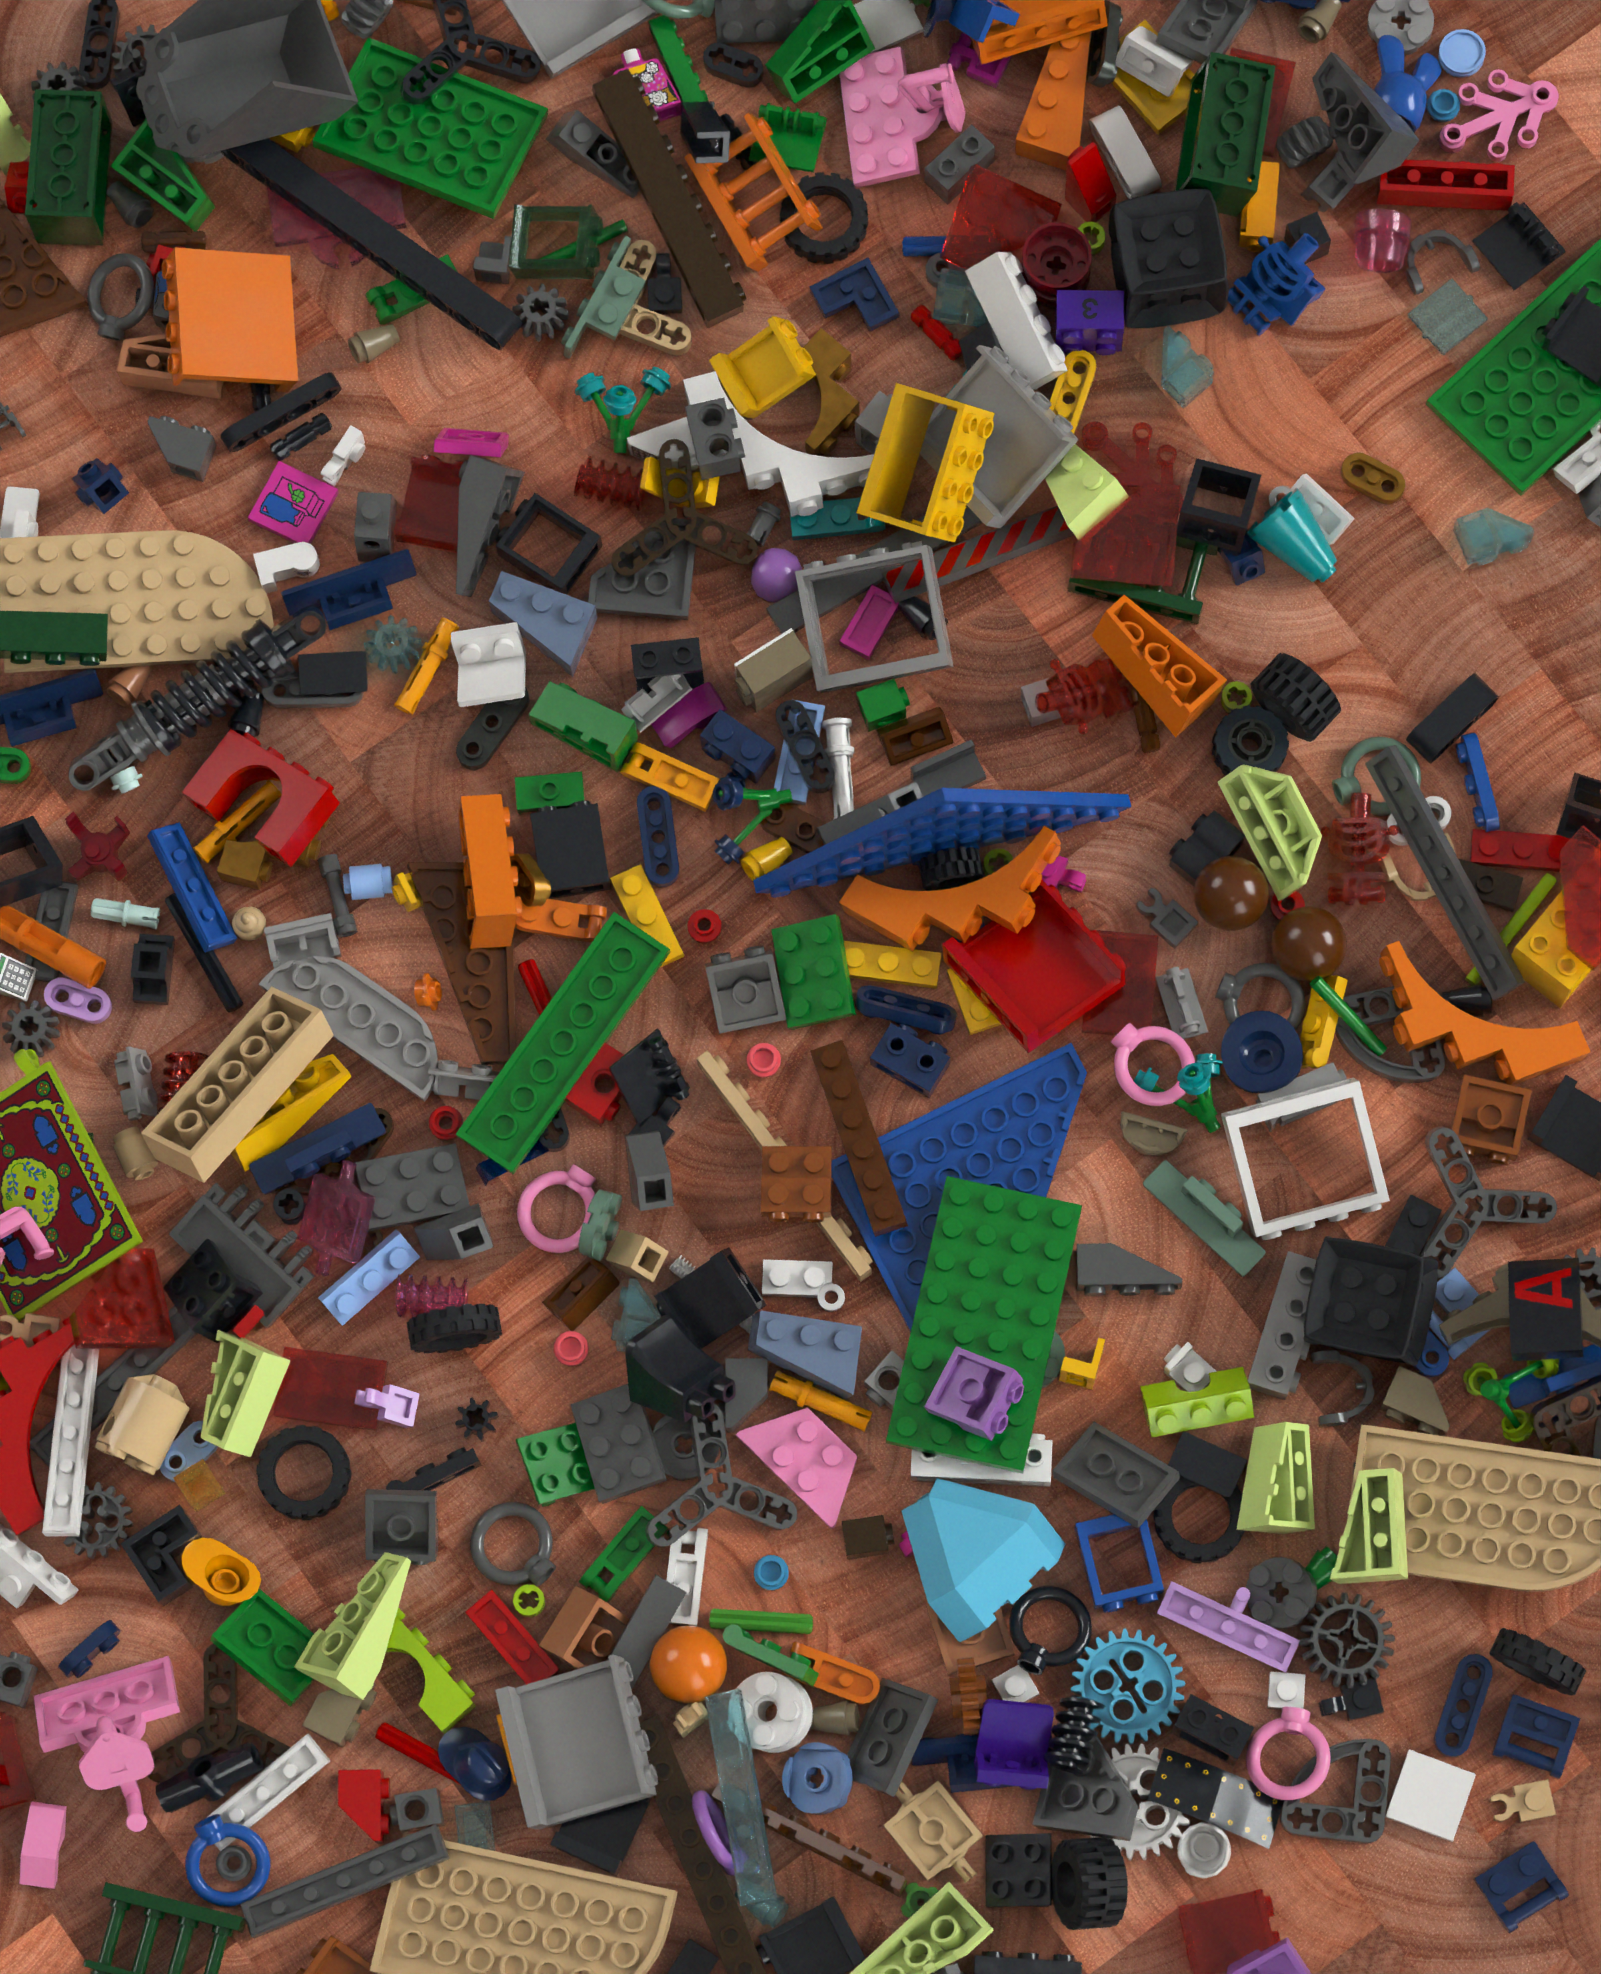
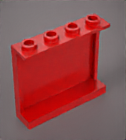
M1041 880L1036 891L1030 894L1035 904L1034 917L1026 927L1022 926L1018 934L992 920L979 929L975 935L969 936L965 943H959L954 937H951L942 944L944 962L1027 1053L1033 1051L1126 985V965L1123 959L1115 952L1112 954L1105 947L1104 940L1096 930L1090 931L1085 926L1080 913L1074 907L1069 908L1062 901V896L1057 888L1052 884L1047 885L1043 880Z

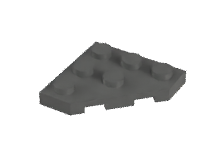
M676 518L671 521L672 525L679 527V531H684L685 526L690 524L688 519ZM650 532L645 536L644 544L649 550L657 551L663 546V538L657 532ZM681 540L631 576L618 575L613 570L611 563L603 569L601 567L591 575L588 603L596 606L597 613L688 620L696 546ZM637 541L632 544L636 551L628 556L624 552L619 554L621 560L618 566L620 568L626 566L629 570L633 569L632 562L639 555H641L643 561L649 558L640 550Z
M1098 1736L1085 1738V1741L1093 1745L1094 1748L1093 1750H1082L1081 1754L1088 1758L1090 1762L1089 1764H1078L1077 1768L1086 1774L1080 1775L1065 1772L1047 1763L1049 1772L1047 1789L1041 1788L1032 1825L1045 1830L1125 1841L1131 1840L1138 1805Z

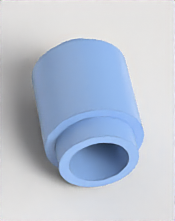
M382 863L349 866V873L343 874L345 894H351L352 900L383 898L385 894L392 893L391 867H382Z

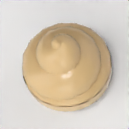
M244 907L234 914L232 928L240 939L252 941L258 939L264 933L266 919L259 909Z

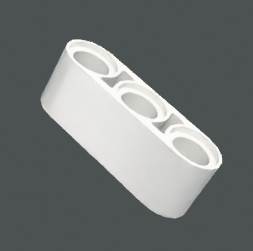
M1119 105L1089 119L1091 132L1128 199L1145 196L1162 188V182L1154 164L1128 117Z

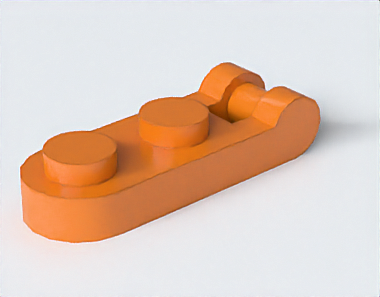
M546 899L543 906L528 907L521 900L522 916L516 918L515 927L524 932L592 943L601 930L602 920L606 919L607 908ZM579 917L589 919L588 928L578 927Z
M793 1642L790 1652L815 1661L813 1670L819 1673V1676L814 1686H811L781 1672V1675L859 1705L870 1704L878 1696L880 1683L878 1677L872 1671L804 1644Z

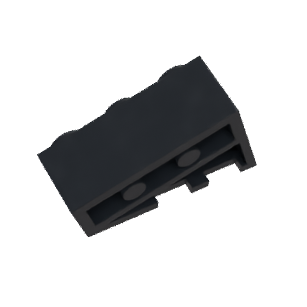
M982 1951V1956L975 1955L974 1974H1082V1962H1074L1075 1955L1053 1954V1960H1041L1037 1953H1017V1958L1003 1957V1952Z

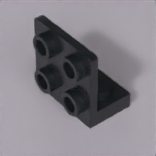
M206 1239L164 1285L165 1292L190 1329L216 1343L219 1342L216 1341L217 1330L228 1333L263 1294L258 1285L233 1271L215 1243L210 1239Z

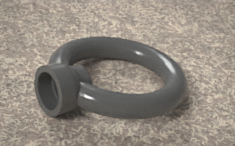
M128 253L113 255L99 265L90 280L87 302L91 316L99 325L97 335L123 341L125 330L138 324L150 308L154 294L153 277L148 265L138 256ZM126 266L132 268L140 279L141 290L138 302L134 309L122 318L107 315L102 308L100 298L103 283L112 271Z
M1257 963L1247 966L1235 974V976L1225 972L1215 998L1224 1001V1011L1230 1025L1240 1017L1237 1000L1243 986L1254 978L1265 976L1280 981L1288 989L1292 1000V1008L1287 1021L1297 1030L1305 1013V996L1298 980L1288 976L1278 965L1270 963Z
M519 1502L501 1503L487 1510L476 1522L470 1539L471 1556L478 1570L491 1581L503 1585H517L530 1580L538 1587L552 1575L556 1568V1565L549 1560L553 1547L550 1526L544 1516L532 1506ZM506 1516H519L528 1520L536 1529L539 1538L537 1554L532 1556L522 1569L516 1571H504L495 1567L488 1560L484 1551V1538L489 1527L495 1521Z

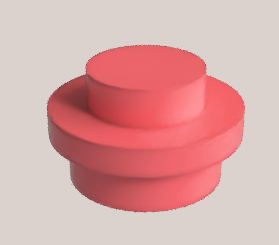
M759 1043L753 1046L747 1054V1066L758 1077L774 1075L781 1065L779 1051L768 1043Z
M564 1332L554 1343L556 1358L566 1366L579 1365L588 1355L589 1347L587 1340L578 1332Z

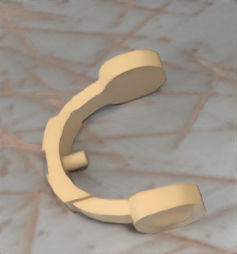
M1446 833L1445 836L1447 837L1451 847L1454 850V846L1452 844L1450 836L1448 835V833ZM1386 853L1379 856L1387 881H1393L1399 891L1410 897L1411 900L1426 901L1428 898L1436 896L1429 882L1424 883L1426 892H1419L1408 888L1400 879L1390 854Z

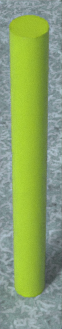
M1546 873L1500 932L1499 935L1506 947L1557 882V879L1551 874ZM1475 966L1465 978L1471 985L1478 984L1482 979Z

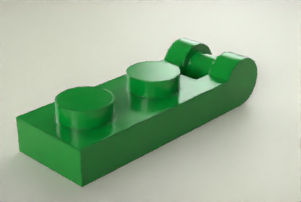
M448 254L438 258L457 272ZM397 279L383 286L374 287L365 294L369 304L375 306L377 310L376 317L381 325L390 323L430 303ZM394 296L398 303L388 305L386 300Z
M641 1506L579 1580V1583L586 1589L592 1588L599 1594V1598L608 1603L655 1547L648 1541L645 1532L647 1523L654 1516ZM657 1522L655 1524L657 1532L654 1536L657 1539L663 1537L669 1530L668 1527ZM604 1568L614 1575L609 1583H606L599 1577Z
M735 1624L727 1626L723 1632L724 1641L737 1651L814 1686L819 1673L809 1667L812 1662L809 1659L794 1652L789 1658L780 1653L781 1646L764 1638L761 1643L755 1642L750 1633Z

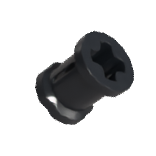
M284 1189L278 1192L274 1198L273 1208L283 1223L297 1225L306 1218L308 1212L307 1204L298 1191ZM290 1200H294L298 1208H292L291 1214H287L283 1206H289Z

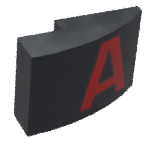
M1579 1258L1508 1262L1512 1360L1525 1361L1584 1357Z

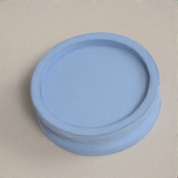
M1454 30L1448 33L1440 44L1438 52L1439 63L1452 76L1469 77L1478 72L1482 67L1486 53L1483 40L1470 30Z

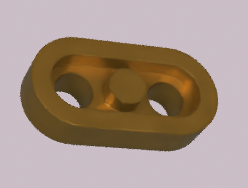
M1353 453L1346 457L1342 464L1341 476L1345 484L1382 504H1393L1403 496L1405 479L1399 471L1364 453ZM1361 469L1364 475L1356 477L1352 474V470ZM1384 484H1389L1393 487V491L1387 493L1381 487Z
M514 854L510 858L511 866L517 867L518 886L514 887L515 891L526 906H543L551 894L549 880L545 878L537 862L530 854Z

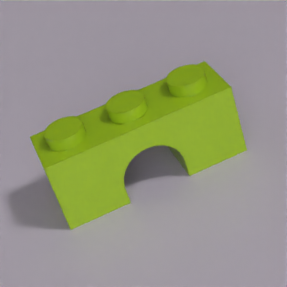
M1243 1367L1209 1373L1210 1384L1206 1388L1194 1392L1180 1390L1177 1388L1175 1380L1140 1386L1144 1415L1151 1438L1254 1418L1251 1390Z

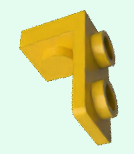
M647 457L644 460L640 488L663 499L659 460ZM673 466L672 470L665 469L667 476L676 472L686 474ZM700 472L692 473L695 509L715 506L720 476L702 480ZM673 479L668 484V492L675 498L683 497L687 492L686 483L681 479ZM689 501L675 505L681 508L683 506L689 507Z

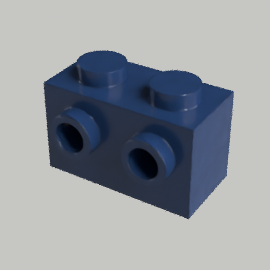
M721 709L718 710L700 734L701 746L705 754L716 761L722 760L730 766L729 769L735 775L742 777L743 780L748 778L755 784L776 758L775 747Z
M891 1023L872 1053L870 1065L930 1099L950 1065V1056L946 1055L948 1050L934 1041H930L927 1044L917 1038L918 1033L905 1024H900L898 1027Z

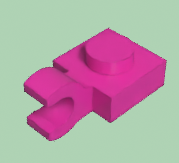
M1059 855L1052 864L1048 863L1041 873L1042 880L1047 885L1052 884L1058 888L1059 884L1080 893H1082L1087 881L1084 873L1066 869L1069 861L1067 858Z

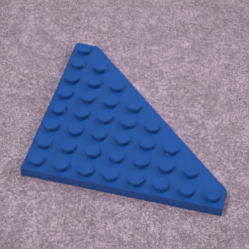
M940 788L753 880L756 893H770L773 898L782 897L790 894L793 890L815 885L819 887L830 886L837 883L838 880L854 877L857 874L874 876L883 873L885 869L911 863L912 865H919L918 862L921 861V858L927 857L931 853L937 854V851L940 850L948 851L949 848L958 849L960 847H966V849L974 847V849L977 848L979 850L981 847L1003 842L1007 844L1021 842L1026 837L1038 835L1044 826L1056 833H1061L1081 824L1099 820L1100 822L1113 821L1120 817V812L1131 808L1128 794Z
M1072 1043L877 1138L908 1226L875 1237L846 1154L832 1160V1180L910 1333L947 1176L1047 1197L1087 1076V1071Z

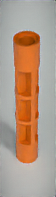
M9 905L0 908L1 939L54 968V970L62 972L66 977L88 989L96 985L106 967V960Z

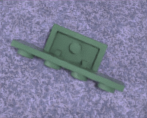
M625 235L621 244L615 242L607 257V260L611 261L605 272L602 270L598 272L592 284V288L596 290L590 300L584 298L576 316L580 317L575 328L569 326L563 336L561 344L565 346L564 357L571 358L587 327L614 341L617 338L646 283V280L620 268L624 256L631 245L630 237Z
M1164 1160L1144 1180L1143 1186L1240 1276H1246L1265 1256V1250L1242 1230L1243 1221L1240 1220L1242 1214L1231 1203L1226 1202L1223 1204L1214 1196L1217 1193L1216 1190L1203 1178L1199 1181L1194 1176L1187 1179L1167 1160Z

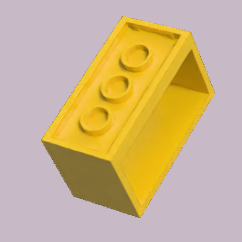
M896 383L857 513L926 536L955 543L957 536L963 529V515L967 503L970 502L973 496L974 479L977 471L983 464V450L987 438L990 437L993 431L995 413ZM935 402L947 405V409L957 413L924 520L921 522L913 519L911 522L900 518L933 408Z
M1601 843L1515 946L1511 955L1523 979L1560 1009L1601 960Z

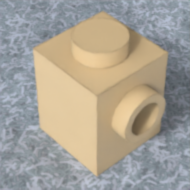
M620 1230L606 1261L628 1275L654 1282L669 1251L645 1236Z

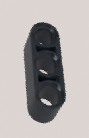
M1474 673L1420 722L1407 736L1406 741L1431 764L1496 703L1499 696Z

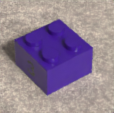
M1057 290L1055 344L1062 349L1064 354L1068 355L1072 351L1085 350L1096 351L1098 355L1107 356L1113 355L1115 352H1122L1124 291Z

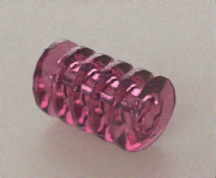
M409 1274L405 1284H402L400 1275H398L395 1295L398 1316L404 1318L408 1308L412 1317H417L422 1309L424 1313H430L434 1309L442 1310L449 1306L460 1307L463 1304H468V1278H464L461 1287H457L455 1277H451L447 1286H443L441 1276H437L434 1284L429 1285L427 1275H423L418 1285L415 1283L413 1274Z

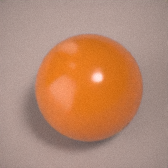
M680 1626L666 1632L655 1644L650 1657V1672L654 1684L662 1694L673 1701L691 1704L706 1700L720 1688L727 1672V1657L722 1644L711 1632L697 1626Z

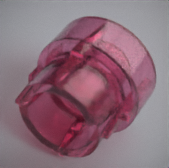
M1370 209L1359 212L1355 216L1353 235L1354 244H1356L1355 259H1358L1357 265L1364 270L1376 273H1391L1400 268L1402 269L1404 257L1408 253V245L1410 244L1412 225L1410 217L1403 213L1386 209Z

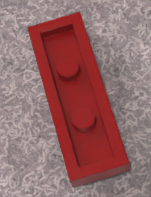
M1472 829L1470 862L1488 867L1572 873L1574 868L1575 840L1560 835L1508 831L1486 832L1482 829Z
M492 1589L465 1612L526 1685L553 1677L560 1671Z

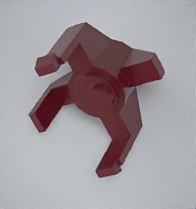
M71 812L65 818V823L69 830L81 843L82 858L68 869V872L77 881L94 871L100 873L108 872L118 882L128 874L124 867L125 865L118 859V849L130 832L118 816L114 818L117 826L107 835L100 832L91 833L74 812Z

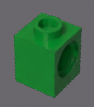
M895 679L856 692V702L868 732L906 718V707L910 706L909 698L904 687H897Z

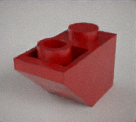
M381 1769L338 1770V1806L374 1842L384 1843V1835H390V1814L384 1813V1799H390V1778H384V1772Z

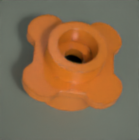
M424 973L423 979H417L415 982L414 995L418 1006H430L431 1010L435 1011L438 1009V1001H441V984L435 977L431 978L429 973Z

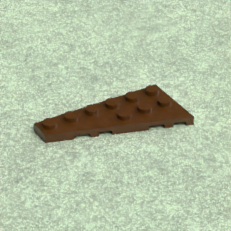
M0 198V337L82 308L87 306L88 303Z
M408 862L407 868L481 1065L506 1064L517 1048L513 938L511 946L470 949L469 936L472 932L474 920L467 919L466 907L468 905V889L472 888L471 886H464V862Z
M727 1782L725 1787L717 1783L711 1795L715 1801L898 1897L902 1896L907 1886V1878L903 1876L904 1871L887 1862H884L882 1866L872 1861V1855L855 1845L850 1850L839 1844L840 1838L822 1828L818 1834L808 1829V1823L793 1815L786 1818L776 1813L778 1808L759 1798L756 1803L744 1797L746 1791L730 1782Z

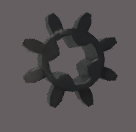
M472 1397L470 1398V1406L466 1409L458 1406L457 1409L463 1416L462 1420L455 1422V1425L458 1428L466 1426L467 1429L464 1432L466 1440L474 1434L478 1436L481 1442H484L483 1434L487 1431L496 1433V1429L491 1425V1420H495L499 1416L497 1412H487L490 1406L488 1400H485L482 1405H478ZM481 1412L485 1422L483 1425L476 1423L472 1427L469 1417L471 1415L478 1416Z

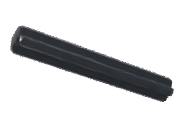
M176 894L169 895L165 899V903L226 1011L229 1013L236 1011L243 1005V1002L214 950L204 952Z

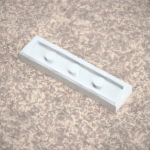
M306 1734L209 1816L220 1814L223 1823H236L251 1828L327 1765L330 1760L310 1734ZM225 1837L215 1843V1845L221 1852L237 1838Z

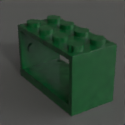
M1211 52L1191 79L1174 191L1185 189L1210 190L1218 213L1237 217L1258 188L1276 66Z
M35 89L25 216L38 244L103 246L113 122L100 91Z

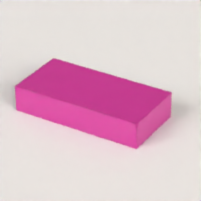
M871 585L841 637L839 645L870 660L894 618L899 602L895 603L889 593Z

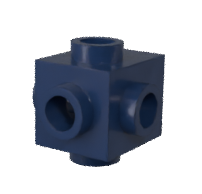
M98 458L83 464L79 468L78 474L72 478V481L79 488L75 491V494L87 508L92 504L103 514L129 494L120 481L124 477L111 462L106 465Z

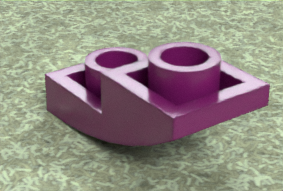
M706 682L691 690L651 725L664 746L673 748L695 728L704 729L719 709L726 711L727 707L711 682Z

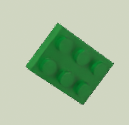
M833 914L771 929L787 1028L795 1030L856 1015L840 917Z
M258 1589V1592L251 1599L243 1601L211 1636L210 1641L290 1707L315 1681V1679L294 1667L314 1633L261 1589Z

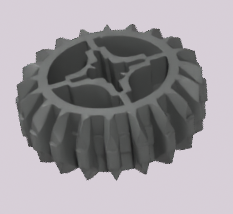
M1347 1593L1341 1594V1604H1337L1333 1595L1327 1597L1328 1609L1322 1603L1317 1602L1315 1609L1320 1614L1319 1617L1311 1612H1308L1305 1617L1313 1624V1627L1302 1625L1300 1631L1310 1635V1638L1300 1639L1299 1646L1311 1648L1310 1651L1302 1654V1659L1309 1660L1314 1657L1316 1661L1309 1667V1671L1313 1673L1321 1667L1324 1672L1320 1675L1319 1680L1324 1682L1329 1674L1334 1676L1332 1686L1336 1688L1339 1686L1341 1678H1346L1348 1689L1353 1688L1354 1677H1357L1361 1686H1365L1367 1684L1365 1673H1368L1371 1678L1376 1680L1380 1675L1374 1666L1377 1665L1382 1669H1386L1389 1665L1386 1660L1381 1658V1655L1392 1656L1394 1653L1393 1649L1384 1646V1643L1395 1641L1394 1635H1384L1383 1631L1392 1627L1391 1621L1379 1623L1378 1620L1383 1617L1385 1611L1380 1609L1373 1615L1370 1610L1375 1602L1371 1599L1367 1602L1365 1608L1359 1606L1362 1600L1360 1594L1355 1595L1353 1604L1348 1603ZM1339 1613H1348L1343 1628H1329V1630L1320 1628L1322 1623L1329 1617ZM1358 1617L1363 1618L1370 1625L1375 1635L1376 1643L1360 1635L1357 1629ZM1351 1624V1640L1355 1641L1357 1645L1354 1647L1351 1644L1343 1658V1642L1338 1640L1337 1636L1341 1635L1343 1637ZM1318 1639L1325 1640V1643L1335 1648L1337 1653L1335 1665L1330 1663L1322 1654ZM1352 1653H1373L1371 1660L1363 1666L1345 1669L1349 1656Z

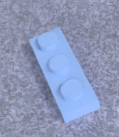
M798 701L804 706L820 738L825 705ZM790 710L788 720L791 722L795 734L800 731L797 724V716L800 714H793ZM804 738L796 743L795 749L801 755H809L814 751L815 744L812 740ZM783 740L774 788L777 791L790 789L792 795L791 803L806 805L809 789L803 781L785 740Z
M395 1229L320 1295L318 1299L343 1326L417 1261L420 1256L401 1233Z

